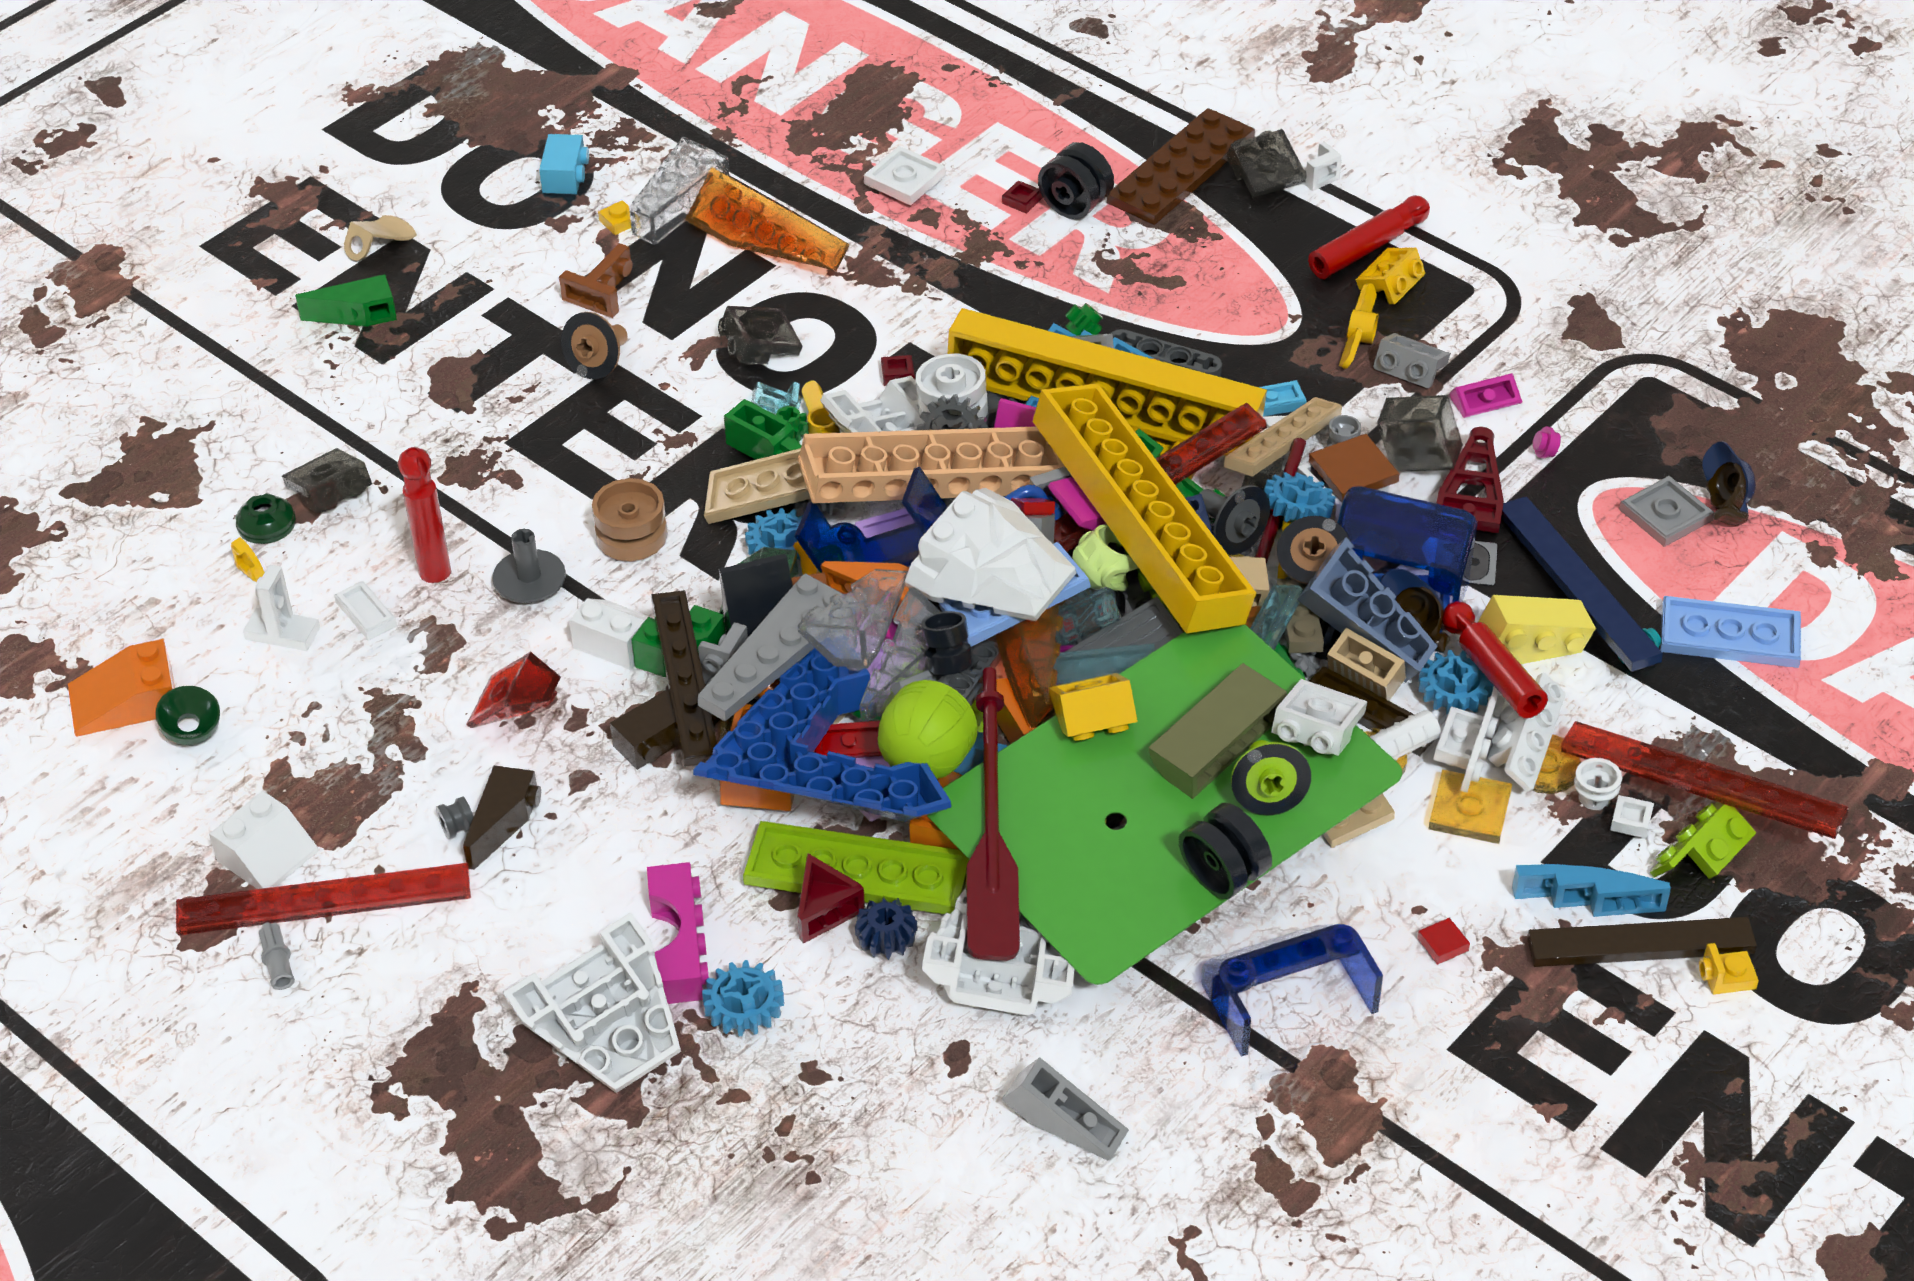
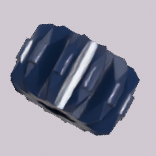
M884 896L880 903L869 900L867 909H859L855 924V936L859 940L862 951L870 950L873 958L881 953L885 954L888 960L892 953L896 952L903 956L906 947H913L916 931L918 930L917 920L913 916L910 905L902 906L899 898L893 902H888Z

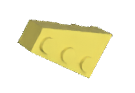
M1492 595L1478 621L1485 623L1520 664L1582 653L1596 629L1582 601L1574 599Z

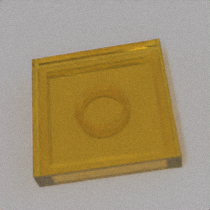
M1442 769L1428 830L1499 844L1511 795L1512 783L1480 777L1478 782L1471 781L1466 793L1460 791L1465 774Z

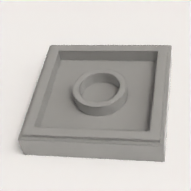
M1670 476L1621 501L1619 508L1621 512L1663 547L1713 521L1715 513Z

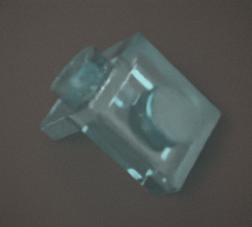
M793 381L786 393L757 382L752 392L751 402L775 415L778 409L785 406H793L799 410L802 397L798 396L800 384Z

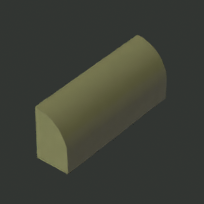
M1242 663L1148 747L1154 765L1169 783L1190 798H1195L1273 726L1276 708L1287 696V691Z

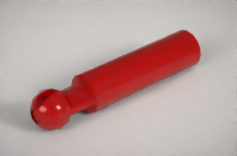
M1418 195L1407 197L1398 206L1384 210L1314 250L1308 256L1312 272L1318 278L1326 279L1401 236L1406 229L1423 223L1430 213L1428 201Z
M410 447L399 455L398 469L404 478L403 497L418 573L425 582L439 583L450 576L451 564L437 488L430 475L431 458L424 449Z
M1459 601L1448 604L1443 611L1442 617L1445 629L1452 634L1460 635V647L1520 717L1532 718L1541 713L1548 702L1547 693L1485 623H1474L1475 615L1470 605Z

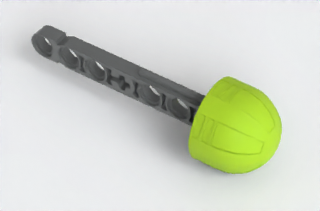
M1020 623L972 646L973 663L967 670L951 675H942L938 682L932 680L915 681L899 690L885 708L878 730L879 749L884 760L890 766L906 762L927 763L938 779L949 775L962 763L977 738V720L971 706L975 702L977 695L983 691L982 671L987 667L996 668L1007 653L1008 646L1011 647L1017 639Z

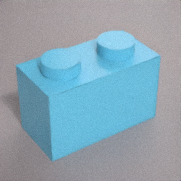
M548 134L539 169L542 193L577 194L580 182L585 180L584 164L589 163V148L584 147L583 135Z

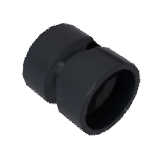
M945 611L932 614L922 620L921 628L924 643L928 646L925 652L930 672L939 675H951L960 673L972 666L971 646L969 643L964 642L969 636L964 614Z

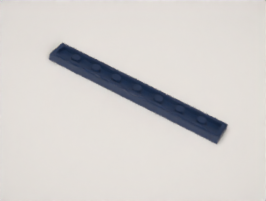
M1526 496L1503 503L1501 519L1567 597L1582 601L1596 628L1595 630L1632 672L1661 663L1663 656L1661 650Z

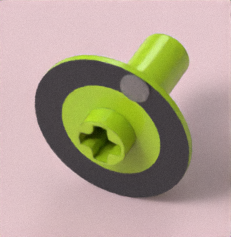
M1266 740L1254 742L1249 750L1239 758L1231 775V787L1236 800L1248 811L1259 815H1277L1289 811L1304 799L1311 784L1309 763L1299 750L1288 744L1268 742Z

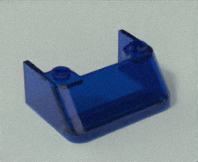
M917 467L913 470L901 501L915 523L866 538L862 531L854 524L841 522L830 525L815 503L809 502L794 537L820 573H822L821 564L824 561L900 563L910 568L911 563L919 555L918 544L920 538L947 507L921 467Z
M1361 486L1348 489L1342 502L1337 523L1347 532L1351 543L1354 545L1352 549L1362 561L1364 556L1427 570L1429 571L1428 583L1432 589L1438 593L1453 596L1452 603L1456 601L1463 602L1469 585L1477 531V520L1471 513L1458 508Z
M1326 924L1311 926L1211 958L1202 967L1201 984L1240 1056L1243 1057L1248 1055L1251 1017L1238 993L1246 991L1253 986L1339 959L1371 1014L1379 1012L1383 974L1354 928L1345 924Z

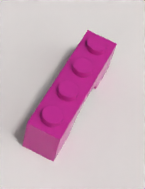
M690 862L647 867V879L652 918L666 921L679 931L676 938L669 945L654 952L667 1003L703 1000L702 985H706L709 973L707 962L700 963V956L707 955L705 933L697 934V927L704 926L702 904L695 905L694 898H701L699 876L692 877Z

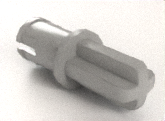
M266 922L262 925L263 928L258 931L263 948L261 954L262 963L267 965L272 988L284 990L291 987L295 982L289 963L291 952L284 944L280 925Z

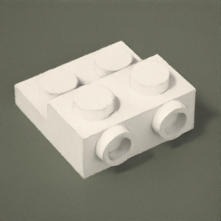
M1300 679L1276 708L1271 732L1279 735L1286 742H1300L1312 746L1318 753L1339 756L1350 742L1353 728L1365 714L1367 701Z

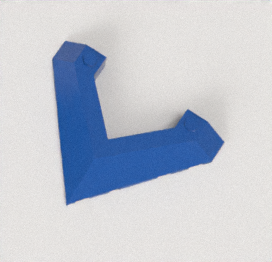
M845 634L825 639L799 663H796L780 676V683L774 690L768 689L737 722V727L732 732L729 731L713 748V755L705 763L700 762L693 769V775L802 795L902 822L918 819L951 808L949 797L927 763L906 762L891 767L876 763L874 768L856 764V758L831 751L827 753V756L813 752L838 715L871 707L870 673Z

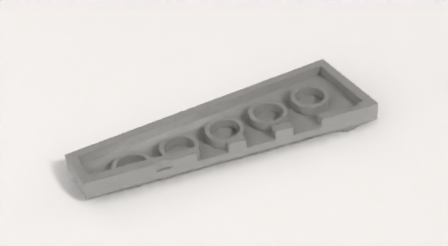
M805 573L698 694V706L723 721L728 720L857 614L858 602Z

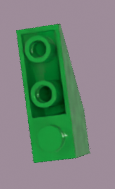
M385 274L295 294L301 321L368 327L397 320L393 296Z

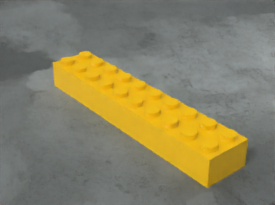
M961 308L949 329L947 354L959 353L971 356L981 362L986 372V390L1028 401L1030 396L1039 398L1042 389L1099 383L1134 431H1137L1139 428L1147 435L1173 442L1177 440L1185 445L1227 456L1261 432L1267 390L965 308Z
M1099 383L1042 389L1033 417V423L1185 633L1245 625L1256 596V591Z

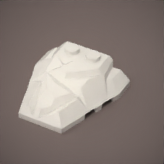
M912 376L890 380L880 398L876 400L857 403L846 390L823 394L820 399L822 405L828 411L829 417L842 433L917 430L919 424H923L919 417L916 381Z
M987 488L976 489L972 494L962 491L920 538L918 544L919 555L910 565L905 579V586L934 602L944 603L946 598L961 601L965 608L974 609L975 604L992 607L995 614L1037 621L1074 577L1076 568L1014 502Z
M966 888L956 900L953 912L951 914L946 913L942 918L939 930L936 933L931 932L927 937L922 970L934 983L944 985L949 998L954 1003L1028 1016L1036 1012L1039 1001L1053 1004L1070 996L1075 971L1020 912V948L1015 958L1008 961L981 960L971 956L967 950Z
M632 912L600 931L602 939L600 945L541 981L536 972L503 992L523 1025L546 1040L615 1093L681 1052L670 1008L665 996L662 978L658 970L652 941Z

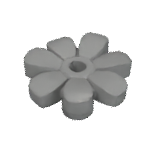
M1316 652L1289 654L1294 666L1305 672L1307 677L1315 675V670L1321 666L1320 659L1314 656Z

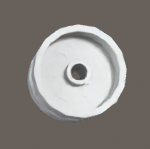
M959 353L943 354L929 359L916 372L919 416L922 412L931 413L927 407L929 403L934 402L939 406L938 399L944 395L947 401L950 402L954 394L958 395L960 403L967 397L970 398L969 407L971 409L979 405L981 408L977 413L978 418L987 416L986 372L978 360ZM948 410L952 415L963 414L957 410ZM933 420L932 429L937 430ZM962 422L949 427V429H958ZM969 423L968 429H972V424Z

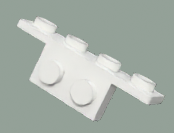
M1544 672L1537 675L1536 682L1548 695L1546 707L1537 716L1522 718L1511 705L1507 706L1501 713V722L1497 733L1492 738L1493 745L1488 759L1496 767L1506 763L1505 773L1526 792L1535 787L1566 696V692L1559 684L1554 682Z
M1495 687L1484 716L1451 706L1433 760L1466 769L1460 790L1466 793L1471 781H1479L1484 762L1478 759L1486 760L1491 740L1486 739V737L1493 738L1499 720L1493 716L1500 718L1505 698L1499 696L1500 692Z

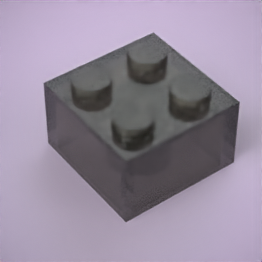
M1449 396L1386 398L1377 425L1388 460L1398 472L1454 470L1463 443Z

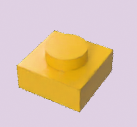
M623 200L598 211L599 221L614 235L640 224L639 215Z

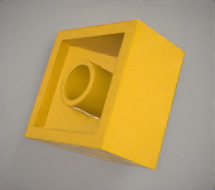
M1118 673L1048 687L1061 731L1068 737L1073 736L1074 741L1094 737V731L1107 729L1108 733L1122 732L1129 729L1128 724L1138 722L1130 680Z

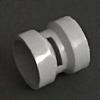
M1339 415L1331 419L1328 429L1327 447L1360 436L1361 424L1358 419L1349 415Z

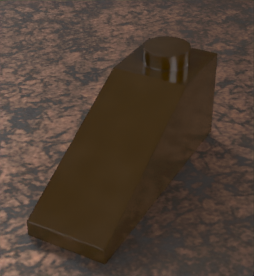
M493 765L463 844L467 869L475 870L529 821L533 807H538L540 804L542 792L541 786H537L535 771Z

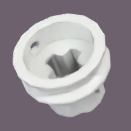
M1590 758L1578 765L1575 772L1574 785L1579 793L1580 803L1591 810H1602L1604 807H1607L1611 799L1616 797L1620 791V784L1623 779L1621 770L1616 764L1603 758ZM1596 776L1599 777L1598 783H1595Z

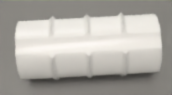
M1423 710L1415 715H1409L1407 719L1401 722H1395L1393 726L1380 729V732L1370 736V738L1397 761L1399 757L1411 754L1412 751L1420 747H1426V744L1438 739L1441 729L1438 720L1428 710Z

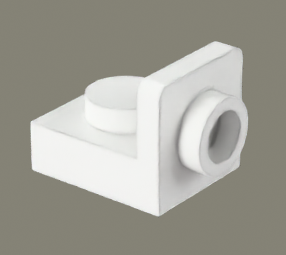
M1326 142L1319 144L1318 157L1307 162L1305 186L1312 191L1340 179L1342 155Z

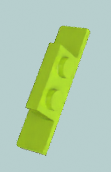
M1749 780L1736 786L1729 783L1719 790L1715 795L1718 799L1714 805L1710 803L1701 809L1695 816L1698 820L1695 825L1690 824L1682 829L1675 837L1678 842L1674 846L1669 845L1655 857L1658 863L1650 871L1651 875L1655 878L1673 869L1686 854L1692 858L1709 879L1718 875L1756 834V831L1733 806L1752 786V783Z

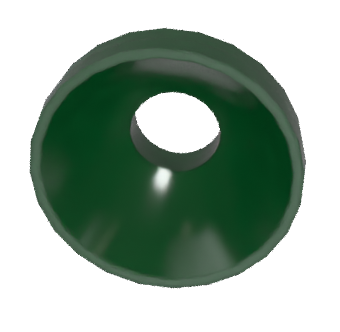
M269 493L252 496L239 508L236 514L238 534L244 540L255 544H268L279 541L290 534L296 524V515L292 505L284 498ZM269 504L271 505V507L265 511L254 510V508L258 506Z
M176 687L164 694L157 703L156 722L163 736L174 743L182 745L201 743L210 738L218 728L220 721L219 703L214 695L201 687ZM185 718H193L199 723V726L195 730L187 732L181 730L178 724Z

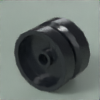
M1072 142L1041 168L1038 174V187L1046 203L1055 212L1068 219H1080L1089 214L1098 203L1102 202L1111 193L1114 187V174L1106 158L1097 149L1083 142Z
M1231 803L1219 804L1206 814L1203 821H1196L1179 835V848L1190 872L1204 888L1220 899L1232 898L1247 885V881L1256 880L1272 866L1271 850L1262 831L1251 817Z

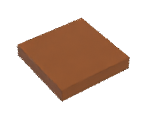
M1367 434L1309 453V463L1341 502L1399 482L1400 473Z

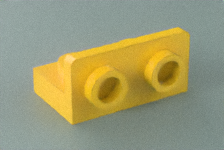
M1417 247L1387 248L1356 279L1359 290H1362L1364 284L1372 283L1376 292L1384 290L1389 304H1396L1425 275L1423 262Z

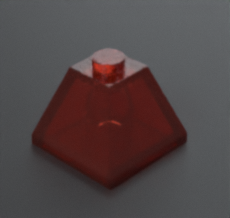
M530 651L490 676L466 725L470 728H475L530 713L540 706L547 707L557 695L555 689L561 676Z

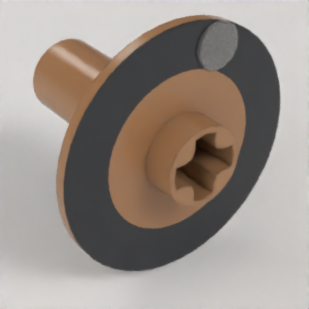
M581 312L573 315L563 327L561 334L563 355L569 366L580 376L587 379H601L608 376L616 368L620 357V346L626 343L628 334L622 325L615 324L612 326L599 314Z
M1307 516L1297 519L1289 524L1279 537L1277 544L1279 564L1289 577L1300 583L1308 584L1333 548L1345 537L1349 541L1350 538L1344 528L1332 519L1322 516Z

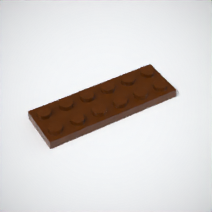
M1210 108L1205 109L1115 186L1107 196V203L1150 224L1156 225L1255 138V128L1223 115L1218 111Z

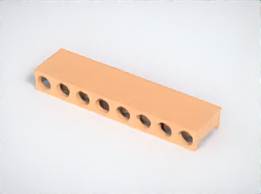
M1037 427L804 434L800 455H798V462L812 503L956 498L962 491L972 494L976 489L987 488L1001 496H1007L1022 486L1030 485V477L1065 467Z

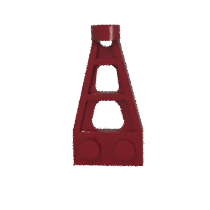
M1479 426L1471 429L1465 446L1438 491L1433 523L1499 533L1504 499L1494 450L1495 435L1491 429ZM1477 440H1483L1485 443L1477 442ZM1468 461L1485 463L1486 473L1465 470ZM1462 483L1484 486L1486 498L1457 494V491Z

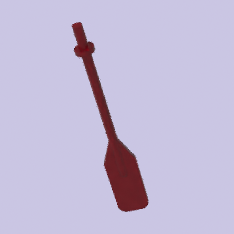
M987 667L982 671L983 692L979 693L976 697V708L983 712L984 834L966 867L967 950L971 956L977 959L1008 961L1017 956L1020 948L1018 866L999 833L997 712L1001 711L1004 707V697L1001 693L997 692L996 669Z

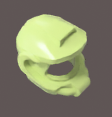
M1100 525L1080 538L1078 545L1072 552L1071 558L1089 578L1091 589L1098 591H1125L1128 587L1126 573L1138 569V566L1130 555L1120 554L1108 547L1110 542L1122 544L1108 525Z

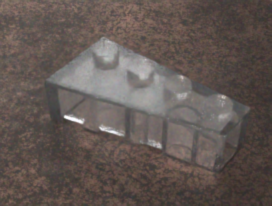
M683 136L630 204L632 235L656 245L730 186L728 157Z

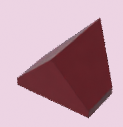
M809 853L807 854L797 916L799 939L803 944L856 917L859 909H865L864 888L861 884Z

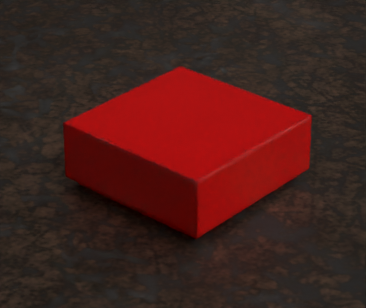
M1011 498V501L1025 515L1055 514L1054 501L1044 498Z
M1450 917L1418 931L1417 939L1437 965L1469 951L1470 942Z

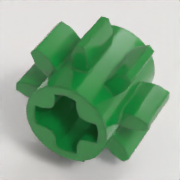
M1087 303L1081 308L1074 304L1066 314L1070 321L1065 327L1076 336L1081 335L1083 330L1093 335H1098L1102 330V326L1098 323L1103 317Z
M785 406L778 409L776 415L791 424L794 428V437L800 443L802 435L809 434L807 414H800V411L793 406Z

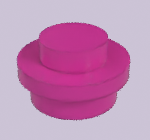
M1548 426L1538 431L1533 439V449L1536 456L1543 459L1554 457L1560 447V434Z

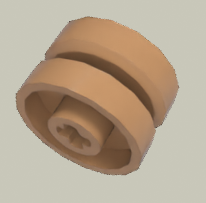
M620 479L603 486L595 494L591 504L595 522V534L598 547L605 555L616 560L635 561L645 559L657 553L665 545L668 531L662 492L654 484L643 479Z

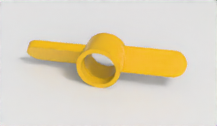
M1372 283L1363 285L1356 308L1352 311L1347 332V342L1339 366L1343 369H1347L1354 360L1359 342L1373 344L1379 315L1371 313L1376 300V289Z
M816 381L807 382L801 392L809 411L807 416L809 434L840 433L839 427L829 417L828 411L820 401L823 396L820 385Z

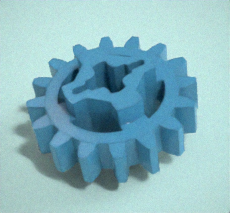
M1284 472L1282 477L1275 474L1272 480L1267 479L1264 488L1269 498L1270 509H1274L1272 515L1284 516L1285 522H1294L1307 516L1331 518L1336 497L1332 496V489L1324 488L1325 483L1323 481L1316 483L1313 481L1312 476L1307 477L1300 473H1296L1295 477L1290 476L1287 472Z
M780 508L776 514H773L771 510H767V517L755 516L756 523H749L748 532H745L748 554L754 555L755 560L785 553L788 563L792 567H796V560H801L793 547L797 541L802 540L814 550V545L817 544V531H815L814 522H808V515L806 514L797 517V510L795 509L789 514L785 513L783 508Z
M1448 650L1445 657L1437 652L1434 655V661L1429 659L1424 668L1419 672L1418 691L1424 693L1423 701H1434V710L1445 707L1446 714H1449L1451 706L1462 710L1469 708L1474 713L1478 712L1479 704L1482 706L1488 705V699L1491 697L1494 685L1470 658L1466 657V653L1463 650L1459 656L1454 655L1452 650Z
M744 960L740 968H737L733 962H730L729 971L724 972L718 968L715 970L716 979L707 978V989L702 990L704 1013L706 1017L711 1016L713 1027L723 1024V1033L728 1034L734 1028L737 1029L738 1036H743L745 1029H751V1032L755 1035L758 1034L759 1025L762 1024L770 1028L772 1026L771 1017L780 1018V1007L785 1004L782 981L776 980L773 969L764 973L762 963L757 964L755 968H750L749 961Z

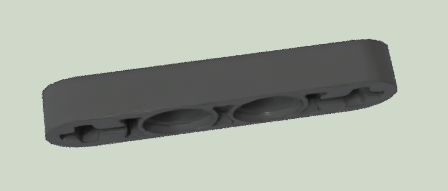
M1120 329L1110 333L1113 338L1116 337L1142 352L1147 350L1156 351L1157 354L1149 355L1156 360L1221 377L1222 362L1215 355L1129 330ZM1179 358L1186 360V362L1174 363L1171 360Z

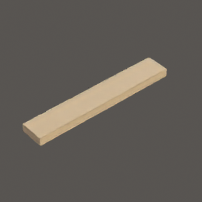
M1314 397L1225 456L1224 468L1253 477L1288 453L1295 438L1307 440L1329 425L1331 419L1341 415L1342 406Z

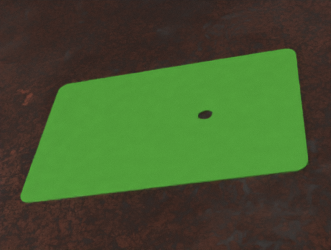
M1246 624L1193 633L1183 632L1120 673V675L1130 680L1138 722L1128 724V730L1117 733H1108L1107 729L1094 731V737L1074 741L1073 736L1068 737L1062 733L1057 715H1055L998 752L999 833L1018 866L1019 912L1091 984L1101 985L1110 982L1229 900L1220 899L1211 894L1198 882L1186 865L1179 848V835L1196 821H1203L1206 814L1219 804L1231 803L1239 807L1251 817L1267 840L1272 854V866L1256 879L1258 880L1397 784L1402 777V768L1399 763L1357 725L1353 728L1350 742L1339 756L1318 753L1312 746H1304L1300 742H1286L1279 735L1272 733L1271 727L1258 740L1284 743L1296 748L1305 756L1311 769V784L1306 796L1297 806L1289 811L1277 815H1259L1248 811L1240 805L1232 791L1231 775L1235 764L1243 754L1193 799L1169 783L1154 765L1148 747L1242 663L1287 691V695L1300 679L1306 680ZM984 762L943 788L951 801V808L927 815L969 860L984 834ZM1112 813H1119L1126 818L1127 823L1123 828L1113 830L1106 826V817ZM1254 880V881H1247V885H1246L1243 889H1245L1246 887H1248L1250 884H1252V883L1255 882L1256 880Z

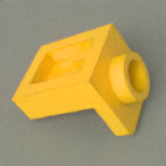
M1715 943L1706 945L1704 957L1699 960V971L1701 978L1704 981H1708L1713 995L1755 990L1757 988L1759 980L1747 951L1719 954Z

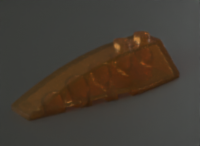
M712 167L685 218L687 222L729 246L832 271H837L850 246L847 242L734 177Z
M1065 600L1046 609L1037 621L1024 620L996 634L1007 678L1026 723L1031 728L1036 727L1054 707L1048 687L1056 686L1058 671L1053 669V666L1060 655L1061 644L1055 642L1056 631L1059 632L1063 627V617L1058 615L1059 605L1062 606L1065 603Z

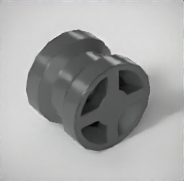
M464 796L456 798L454 803L448 806L445 804L436 806L438 820L448 839L456 837L459 831H469L474 816Z

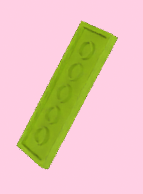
M760 821L743 874L744 885L801 893L807 854L809 853L860 883L864 888L865 903H868L869 900L880 903L884 896L888 902H893L899 898L902 906L910 905L912 910L951 914L955 909L956 900L965 888L966 867L969 859L958 849Z

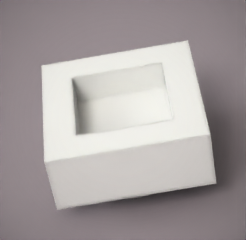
M1618 795L1610 830L1646 838L1654 803Z

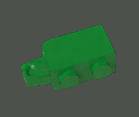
M743 399L724 415L726 444L755 460L800 449L802 446L795 439L794 428L787 420L746 399Z

